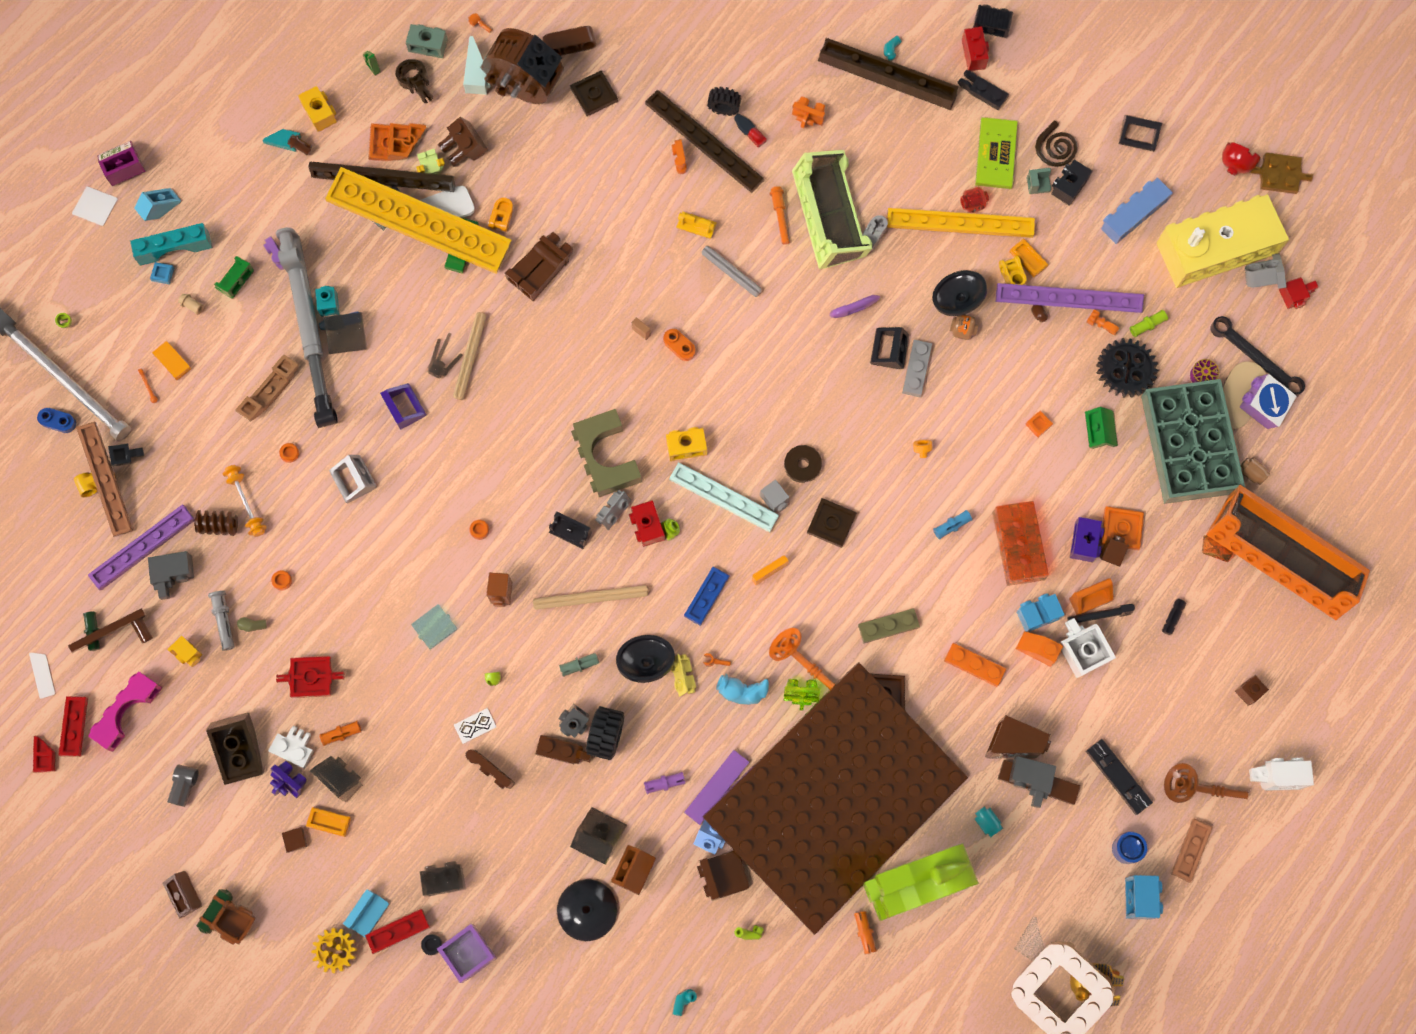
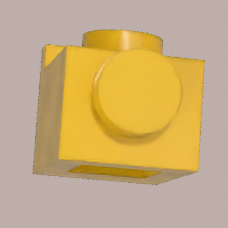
M182 635L167 649L170 653L176 655L175 657L183 665L187 663L191 667L198 664L200 657L203 655Z

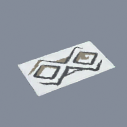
M488 708L454 724V727L462 744L496 728V725Z

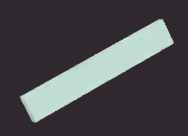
M679 462L669 478L670 481L769 533L779 517L775 512Z

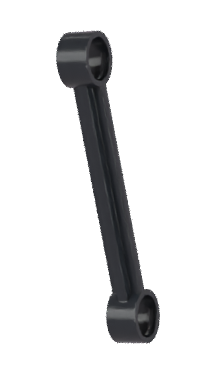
M1219 316L1213 321L1210 330L1214 336L1219 338L1225 337L1287 389H1289L1288 384L1290 382L1298 384L1300 392L1291 391L1297 397L1305 390V383L1301 378L1290 377L1234 331L1229 318ZM1217 322L1224 323L1227 331H1219L1215 324Z

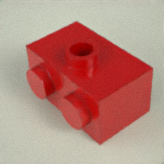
M982 27L964 29L962 45L968 70L986 69L989 60L988 41H985Z
M653 500L632 506V513L629 514L632 525L636 524L638 530L635 531L637 542H642V546L645 547L664 541L665 535Z

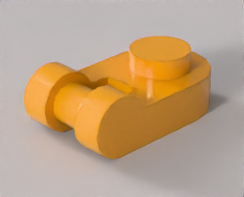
M499 198L495 202L488 223L489 228L495 229L496 227L501 229V231L507 232L513 213V205L510 199ZM498 216H499V217H503V220H502V221H498V220H497Z

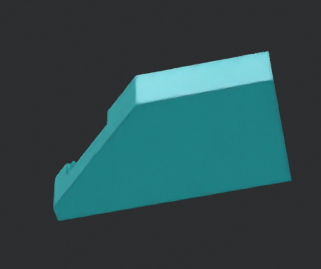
M281 129L263 138L262 141L267 145L296 152V148H290V145L287 143L292 134L298 135V138H301V134Z

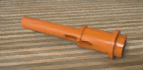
M780 186L771 188L770 196H772L774 211L777 212L781 241L785 245L789 244V238L783 211L785 209L784 190Z

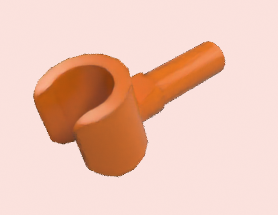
M477 13L468 17V21L473 27L479 24L489 33L492 31L490 27L481 21Z
M709 653L704 654L705 657L711 658L709 663L703 662L707 667H711L714 664L726 666L731 664V661L716 659Z

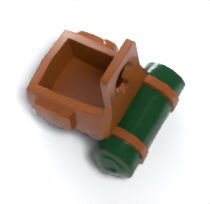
M219 889L216 895L213 896V900L204 914L199 918L196 926L204 934H211L212 931L221 934L220 938L232 945L235 943L239 945L249 932L256 917L253 916L252 911L240 905L237 907L232 903L233 896L228 890Z

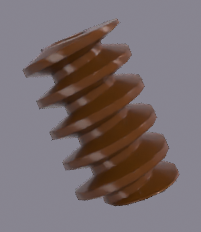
M198 510L194 521L195 532L199 534L207 533L208 535L213 533L215 535L222 534L225 536L229 533L230 536H235L238 528L237 515L232 517V512L230 511L227 517H225L224 511H221L219 516H217L216 511H213L210 516L208 510L202 516L201 510Z

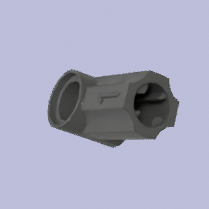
M179 764L175 767L168 803L186 806L191 787L196 784L198 779V769Z

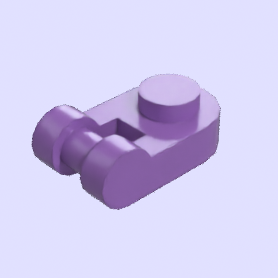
M270 236L265 239L266 244H264V247L269 254H273L271 259L276 266L283 270L284 268L281 266L278 257L280 249Z

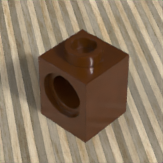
M1108 536L1099 557L1103 561L1120 567L1129 545L1120 536Z
M1256 675L1249 678L1235 690L1237 695L1248 706L1255 703L1269 691Z

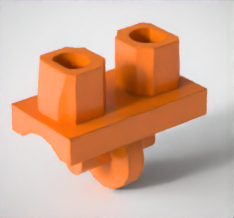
M802 96L798 102H794L792 115L797 116L796 120L802 122L801 128H805L807 124L813 126L814 123L822 126L825 115L824 104L816 103L813 109L808 107L810 100Z

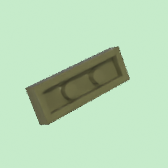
M914 608L858 624L863 644L920 627Z

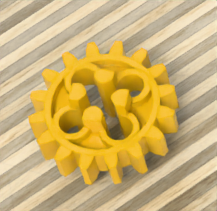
M332 928L331 933L328 930H324L325 936L317 935L319 942H313L316 949L311 950V953L316 954V957L312 960L319 961L317 967L322 968L324 966V972L328 973L330 968L334 974L337 973V968L343 972L345 971L344 965L350 967L351 963L349 960L356 959L352 955V952L357 951V948L352 947L356 941L349 940L351 934L347 933L344 935V929H340L338 933L336 928ZM340 937L341 943L337 945L335 939ZM326 943L328 947H336L339 951L345 950L347 956L342 958L340 954H333L332 951H323L322 945ZM332 956L333 963L328 964L327 959Z

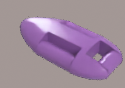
M871 295L836 308L830 312V317H845L864 310L876 303L880 296Z

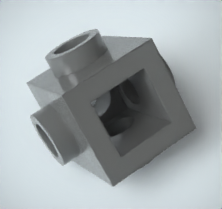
M573 703L568 711L565 709L558 718L560 720V731L568 737L571 735L575 738L578 733L582 735L588 726L586 723L589 720V714Z

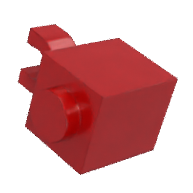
M1302 277L1286 282V288H1280L1279 291L1287 309L1293 307L1298 309L1306 305V301L1311 297L1310 294L1314 293L1315 289L1319 286L1316 281L1305 285Z

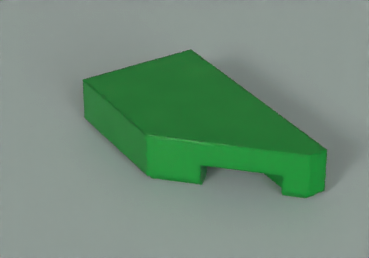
M370 51L364 52V61L374 75L381 73L375 55Z

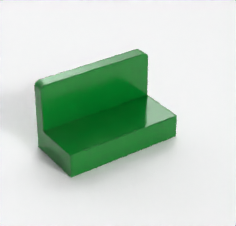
M1104 407L1085 411L1089 448L1094 449L1105 445L1111 447L1118 446L1113 411Z

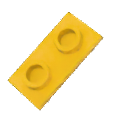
M682 211L678 216L679 221L676 228L711 239L717 222Z

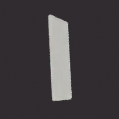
M29 653L39 698L42 699L54 695L55 691L46 655Z

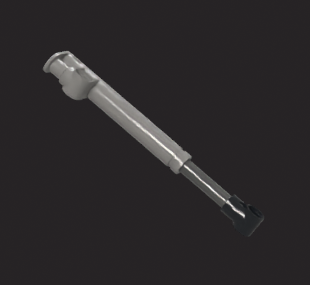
M281 228L276 231V236L281 243L278 257L281 266L289 275L304 358L309 361L315 397L313 398L316 408L314 419L317 427L322 428L337 424L338 418L335 409L332 407L331 397L327 394L321 363L323 351L300 236L293 228Z

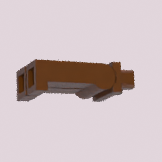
M554 232L550 233L547 237L542 235L540 241L534 245L532 250L512 269L509 268L505 272L506 279L532 301L539 296L563 266L569 263L568 258L573 252V248L566 242L561 248L556 246L561 240Z

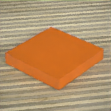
M1106 506L1104 508L1102 526L1104 532L1101 545L1105 544L1108 536L1114 537V535L1125 539V542L1129 545L1128 549L1140 550L1144 512Z

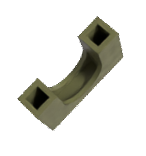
M616 409L573 423L574 430L571 433L574 441H578L580 447L577 448L580 458H585L587 463L584 465L587 476L591 475L593 481L590 482L593 493L597 492L598 496L602 497L642 482L635 460L615 467H605L596 462L593 457V449L601 439L623 431Z

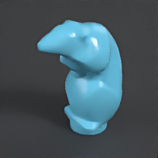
M725 674V676H720L716 690H719V693L728 701L745 705L758 704L768 693L769 681L765 679L761 683L747 686L741 680L728 677Z

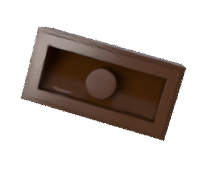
M186 871L175 873L163 882L179 919L202 907Z

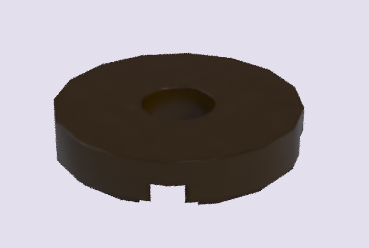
M798 445L787 453L784 460V468L787 475L793 481L805 483L814 480L819 475L822 468V459L813 447ZM800 460L807 461V468H800L798 462Z

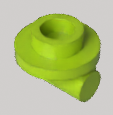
M667 519L661 522L668 541L674 539L679 534V524L675 520Z

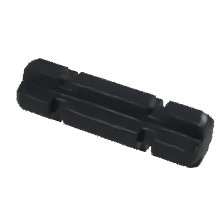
M1175 600L1173 608L1167 617L1166 624L1162 628L1163 633L1167 635L1173 634L1174 626L1177 625L1182 614L1181 610L1186 605L1184 600Z

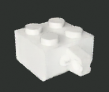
M1074 618L1065 622L1069 631L1066 633L1068 638L1059 642V644L1063 645L1061 651L1076 678L1116 658L1097 624L1085 629L1083 625L1079 627Z
M1274 758L1271 761H1266L1265 765L1249 769L1250 781L1260 782L1261 787L1265 791L1301 790L1314 785L1311 761H1304V758H1291V760L1285 762L1284 758Z

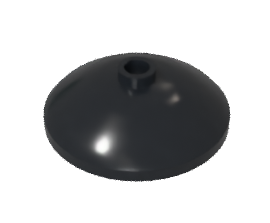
M962 270L951 273L936 285L932 295L933 304L940 313L947 316L968 314L984 301L987 295V284L983 276L975 271Z
M641 635L628 640L620 647L616 655V665L621 675L630 681L638 683H648L661 679L670 672L675 662V653L671 644L667 640L655 635Z
M584 879L572 883L563 891L558 900L557 918L559 924L570 937L576 940L594 941L602 938L612 929L617 918L618 907L615 896L606 885L596 880ZM584 906L590 907L589 913H583Z

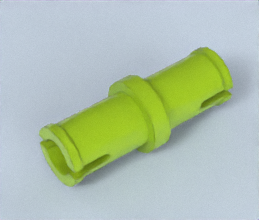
M1160 310L1158 313L1150 317L1146 316L1143 318V321L1129 328L1130 332L1134 337H1137L1167 321L1168 316L1164 310Z

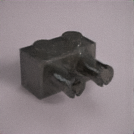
M453 861L444 863L445 867L437 868V865L424 867L425 871H420L423 896L429 897L466 890L462 865Z

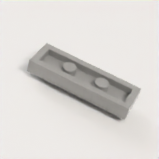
M919 340L913 341L902 394L921 397L932 343Z

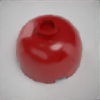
M1227 142L1222 153V162L1228 168V173L1237 176L1238 173L1247 174L1254 170L1261 157L1257 153L1251 155L1250 149L1234 142H1231V144Z

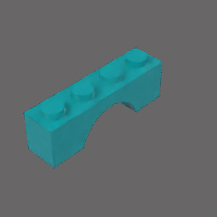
M204 223L130 240L133 257L140 266L158 262L162 255L171 251L189 250L195 253L212 248L210 234Z

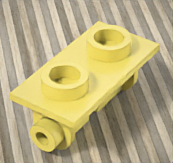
M677 654L671 671L675 677V689L678 691L679 697L686 693H695L696 685L693 675L686 676V673L692 672L689 657L686 654Z

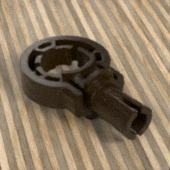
M408 59L401 62L395 71L399 85L409 89L412 94L414 93V88L423 103H428L426 97L431 102L433 96L426 87L429 85L424 64L416 59ZM417 68L418 73L414 77H404L406 72L412 69L416 70Z

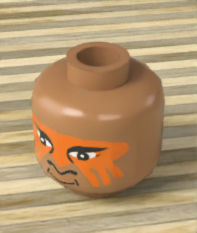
M961 315L953 317L950 331H952L953 336L956 338L970 340L972 335L976 336L979 325L975 324V317Z

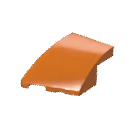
M371 123L368 160L392 161L408 158L425 131L426 125L409 123V125L395 123L382 125Z

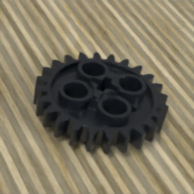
M1122 338L1120 344L1117 340H1114L1113 346L1109 343L1106 347L1107 349L1102 350V355L1098 357L1100 362L1096 364V367L1100 369L1097 370L1096 374H1102L1099 381H1105L1103 387L1109 386V393L1115 390V396L1122 393L1123 398H1125L1129 393V396L1133 398L1135 393L1140 396L1142 391L1144 392L1148 387L1151 388L1154 383L1152 381L1157 379L1155 374L1159 371L1155 368L1158 362H1153L1156 355H1149L1151 349L1145 350L1146 344L1139 346V340L1133 344L1131 338L1126 343L1124 338ZM1115 355L1120 356L1122 361L1117 360ZM1134 358H1138L1141 363H1136ZM1128 369L1129 372L1127 373V383H1125L1126 372ZM1113 373H1118L1121 378H1116ZM1132 375L1139 377L1140 381L1134 380Z

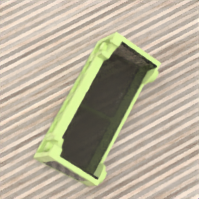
M844 150L804 153L792 170L819 269L864 258L872 250L871 239L867 235L862 236L845 176L849 160Z

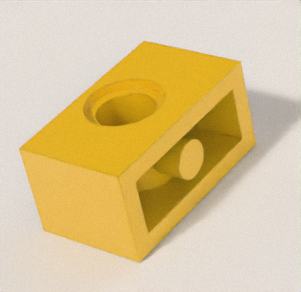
M315 86L298 95L317 132L337 123L334 117L337 113L332 105L328 106L326 102L328 98L324 90L320 92L319 88Z
M692 427L688 431L680 432V430H674L666 434L670 461L707 455L703 428ZM684 440H689L691 444L689 446H683L681 442Z

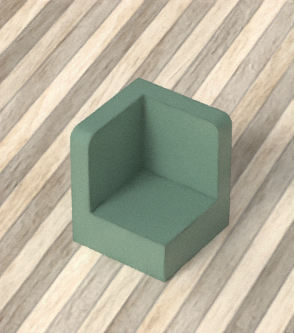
M1051 168L1029 170L1026 177L1029 194L1048 193L1051 191L1049 180Z

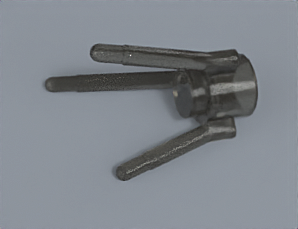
M448 333L436 359L441 339H437L431 362L428 366L427 372L439 379L442 375L446 377L449 370L463 356L460 353L446 368V364L440 361L450 340L451 333Z

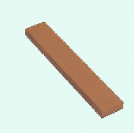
M94 421L76 427L113 537L133 531L97 423Z

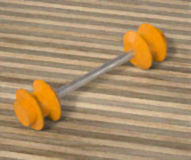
M230 465L225 468L223 476L228 477L226 480L227 484L236 485L249 514L250 520L245 524L246 528L251 529L248 534L254 537L261 536L267 529L266 525H261L264 519L254 517L239 484L244 478V474H239L241 467Z

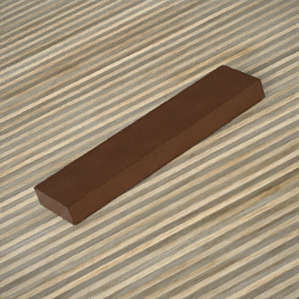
M1003 760L997 779L1014 785V783L1009 782L1012 762ZM1054 777L1051 794L1048 797L1075 805L1080 785Z

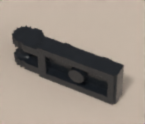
M966 70L963 74L965 78L973 82V85L963 78L958 80V85L967 90L969 94L996 110L1001 108L1009 96L1007 92L977 76L970 70Z

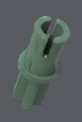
M596 653L579 659L576 657V660L559 665L563 677H565L566 675L577 671L582 672L583 669L597 665L599 659Z

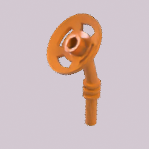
M797 628L786 629L773 640L769 648V655L773 660L781 661L791 655L807 669V673H810L811 676L814 675L813 678H817L827 688L831 689L835 685L834 682L822 673V669L819 670L818 666L815 667V663L812 664L796 650L802 638L801 632Z

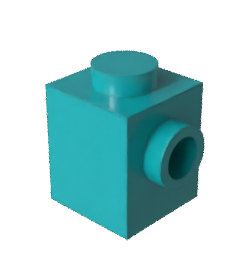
M322 286L320 289H315L317 310L320 316L339 314L338 294L335 288Z

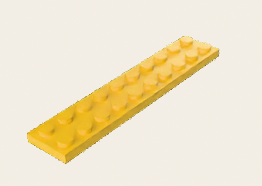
M340 167L325 198L331 204L497 274L511 244V239L343 167Z

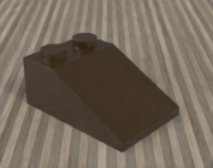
M249 712L210 723L206 732L224 785L264 774L257 737Z

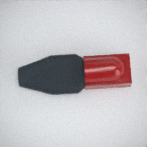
M740 114L735 115L734 119L738 128L758 148L767 141L766 137L748 118Z

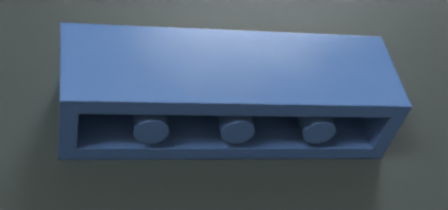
M1156 178L1153 182L1151 180L1142 187L1143 190L1140 193L1136 191L1129 198L1130 201L1125 204L1123 202L1116 209V213L1113 215L1110 213L1104 218L1101 230L1115 244L1120 242L1170 199L1173 192L1159 178Z

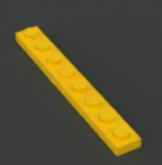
M888 208L887 228L1033 238L1035 218Z

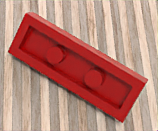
M66 696L59 756L81 757L88 704L87 697Z
M420 909L366 934L365 937L372 954H376L429 929L430 926L423 909Z

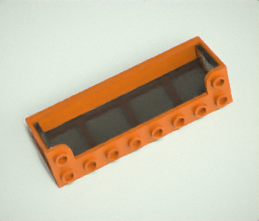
M1239 485L1228 496L1206 534L1334 620L1339 619L1360 602L1370 573L1368 568L1242 485Z

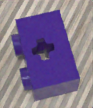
M1078 517L1074 526L1070 558L1093 562L1096 557L1099 558L1101 546H1098L1104 532V528H1101L1102 521Z

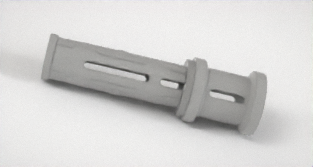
M215 591L209 593L208 597L211 599L213 606L212 614L216 617L222 651H227L235 648L227 614L229 613V607L226 606L225 601L226 591Z

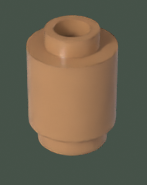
M1254 457L1251 459L1246 458L1240 465L1242 474L1253 483L1261 485L1270 475L1267 468Z

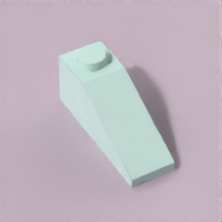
M469 36L463 85L465 93L487 95V90L491 88V84L484 80L486 74L480 68L483 59L473 36Z

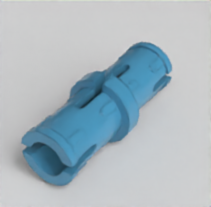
M965 510L954 518H948L947 522L934 528L933 531L940 540L952 531L956 532L959 527L972 521V517Z

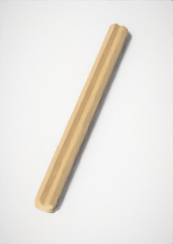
M643 585L533 599V607L535 610L645 597L648 596V587Z

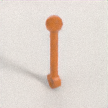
M142 368L138 369L150 394V401L156 403L158 398L154 396Z

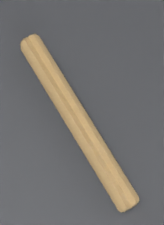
M477 312L475 315L453 394L454 398L458 400H463L486 320L484 313Z

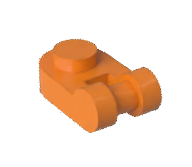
M682 139L674 140L675 144H672L673 155H677L675 158L676 171L679 174H684L687 171Z

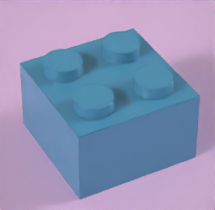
M1133 875L1125 878L1126 919L1152 920L1160 918V914L1163 913V904L1160 902L1162 882L1159 881V876Z

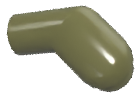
M242 617L237 621L238 628L246 632L267 628L265 619L254 621L247 617Z

